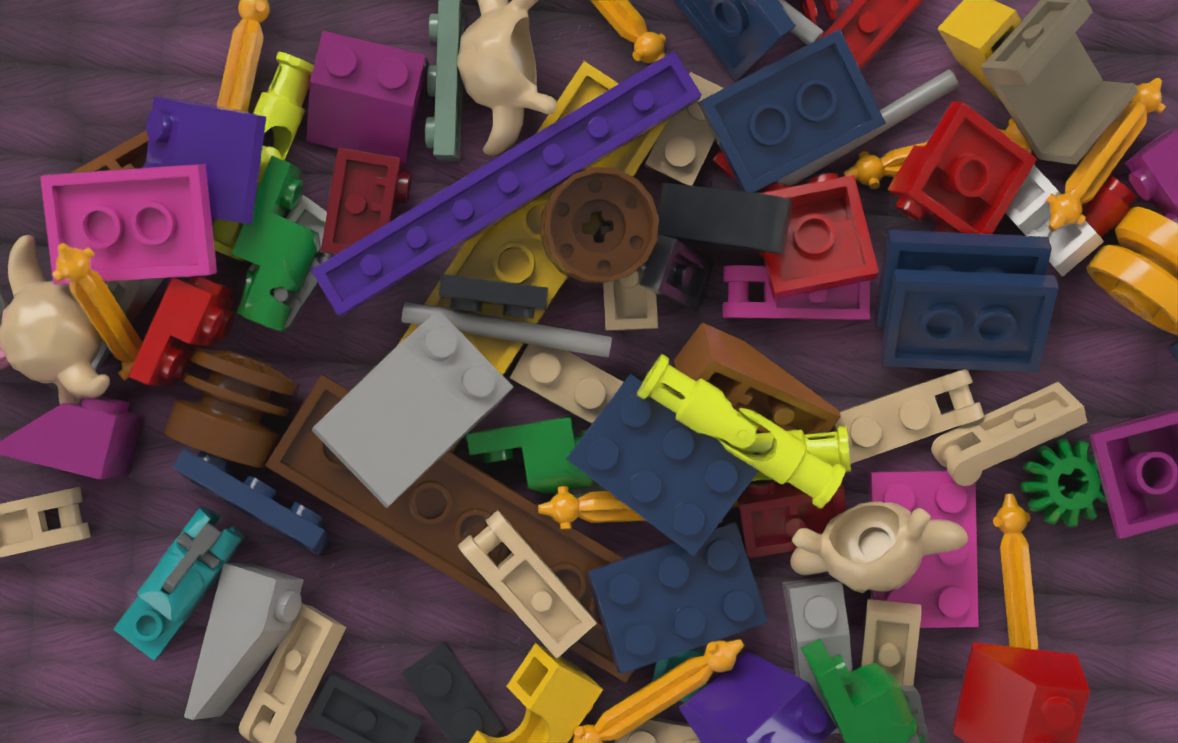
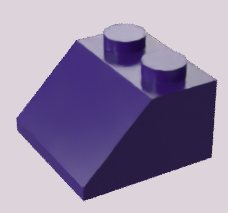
M154 96L153 110L148 116L146 125L149 142L146 164L143 168L206 164L211 218L252 224L266 116L212 104Z
M750 651L741 653L736 658L732 670L719 672L679 707L701 743H822L837 728L808 682Z

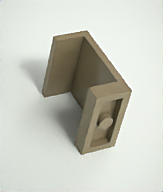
M1040 0L981 66L984 74L1039 160L1076 165L1081 158L1089 153L1096 140L1112 122L1120 117L1123 109L1139 92L1133 83L1103 81L1075 32L1093 13L1087 0Z

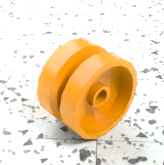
M1141 207L1131 208L1115 229L1116 237L1121 246H1102L1087 265V273L1099 287L1125 308L1154 326L1178 335V224L1152 210Z

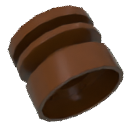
M594 167L573 174L551 194L541 213L539 235L547 258L560 273L578 282L602 284L631 275L648 260L657 242L659 217L652 196L638 179L619 169ZM591 214H596L599 223H607L609 227L608 232L600 235V243H594L592 234H583L582 226L591 221Z
M194 347L190 360L212 371L209 378L190 372L184 373L182 380L191 387L203 392L200 402L175 400L164 429V434L204 452L249 466L269 469L265 465L282 436L272 428L261 423L264 414L289 416L291 412L290 407L270 399L272 391L289 396H297L300 383L289 379L277 370L275 366L226 349L224 351Z

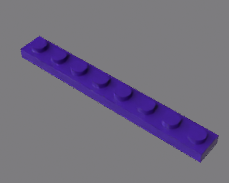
M675 51L324 261L311 269V272L341 318L561 185L573 174L584 171L698 102L702 94Z

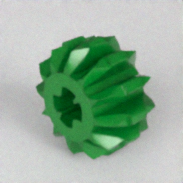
M1058 438L1055 440L1053 451L1045 445L1038 446L1035 451L1041 464L1026 461L1023 465V469L1026 472L1035 474L1034 481H1025L1020 484L1022 491L1037 493L1029 501L1028 508L1034 512L1045 509L1044 521L1053 525L1061 517L1068 527L1078 526L1080 514L1088 520L1097 518V510L1092 502L1107 504L1105 493L1099 491L1102 481L1100 474L1097 473L1098 466L1095 455L1093 454L1088 457L1089 443L1077 441L1071 448L1066 438ZM1061 474L1070 475L1068 479L1075 480L1074 488L1071 491L1063 490L1065 487L1058 485Z

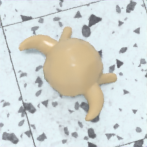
M476 0L479 4L481 17L471 24L461 36L457 66L464 87L476 103L491 108L493 111L492 130L487 143L483 147V153L488 156L500 154L508 150L516 142L523 125L524 108L546 114H552L557 108L556 100L553 97L537 92L536 62L527 12L538 0H512L510 3L508 0Z
M21 236L13 245L9 255L8 279L14 299L3 310L0 324L1 349L13 369L20 371L31 380L56 384L59 391L60 404L80 403L81 399L97 398L106 391L110 384L109 377L107 375H98L91 365L99 353L102 338L72 294L70 285H53V281H46L38 260L34 236Z
M875 501L859 503L831 519L822 534H818L810 529H799L792 538V542L797 548L794 550L790 562L793 570L800 575L829 572V575L860 593H864L867 590L889 591L899 589L910 580L920 567L923 556L961 549L967 544L968 535L958 523L950 520H930L931 516L921 508H917L910 513L903 506L892 502L883 503Z

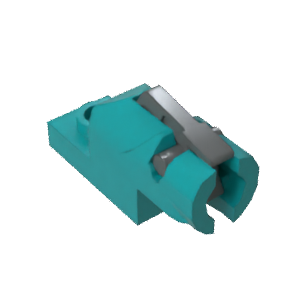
M200 507L190 519L182 533L175 539L162 556L158 565L137 592L138 597L113 629L154 661L160 658L220 579L219 573L222 570L223 564L230 560L238 545L244 539L243 534L236 526L224 529L223 532L216 529L214 526L221 518V515L207 507Z

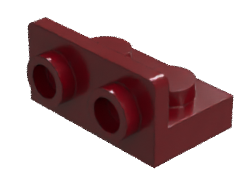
M338 147L321 252L336 255L397 218L399 203H408L412 183V173L405 172V165L401 158Z
M773 479L751 481L737 499L742 540L747 557L754 558L794 551L797 546L792 542V538L802 528L822 534L831 519L846 511L842 482L830 501L822 508H818L812 504L813 498L788 482L779 484Z

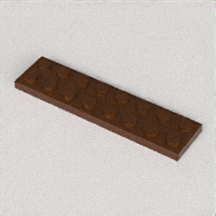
M322 374L265 466L521 619L457 546L469 535L475 538L488 526L486 520L499 510L596 620L597 624L569 649L626 683L634 670L623 674L617 672L585 572L624 559V557L572 525L570 530H561L560 523L554 521L552 517L538 513V504L451 451H448L386 508L312 431V428L351 391L325 374ZM502 541L488 555L498 566L512 552Z

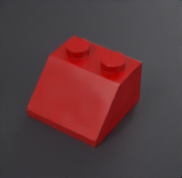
M972 642L952 725L953 734L966 743H1076L1090 694V689L1077 654Z

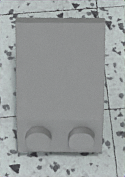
M437 310L312 428V431L368 490L388 508L503 400L513 386L440 310Z

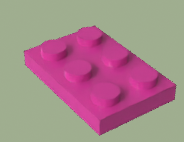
M206 164L40 176L52 273L57 270L58 246L62 243L71 248L81 250L89 247L95 254L90 259V269L97 271L104 281L201 276L217 273ZM52 275L53 285L70 284V281L66 279L58 282Z
M947 471L868 472L869 502L896 503L909 510L910 513L917 508H921L931 516L930 520H950L958 523L968 535V542L961 549L923 556L920 567L910 580L899 589L882 592L871 590V600L920 604V628L979 627L976 482L968 486H960L951 478Z

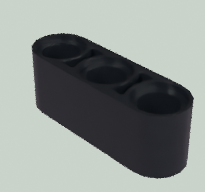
M662 183L657 206L659 217L658 234L686 242L784 254L793 200L761 193Z

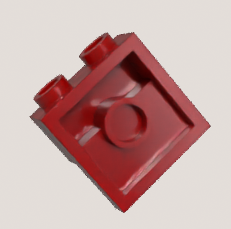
M952 101L926 146H913L887 190L899 198L895 205L899 212L917 222H923L924 218H927L936 225L933 232L992 234L1037 158L964 102Z
M827 173L812 178L808 184L788 188L787 184L776 183L765 186L757 192L793 200L784 254L759 251L760 257L764 259L773 299L877 278L879 270L854 175L839 178L838 174Z
M191 276L189 282L172 277L128 376L147 385L174 386L177 379L182 381L184 373L189 372L193 364L190 360L192 344L214 348L217 340L223 341L227 337L235 318V313L230 311L234 300L230 299L233 289L201 276Z

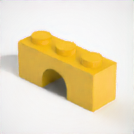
M535 643L506 686L526 707V714L522 723L514 732L500 738L490 737L476 731L469 743H568L574 734L575 728L581 724L585 716L591 711L603 689L579 666L561 656L556 659L548 649Z

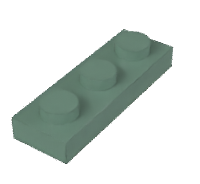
M439 0L438 14H430L429 42L430 45H437L436 65H429L427 71V92L429 97H435V117H427L425 141L427 148H434L433 155L440 162L461 163L463 82L457 66L461 36L465 32L466 10L461 0Z

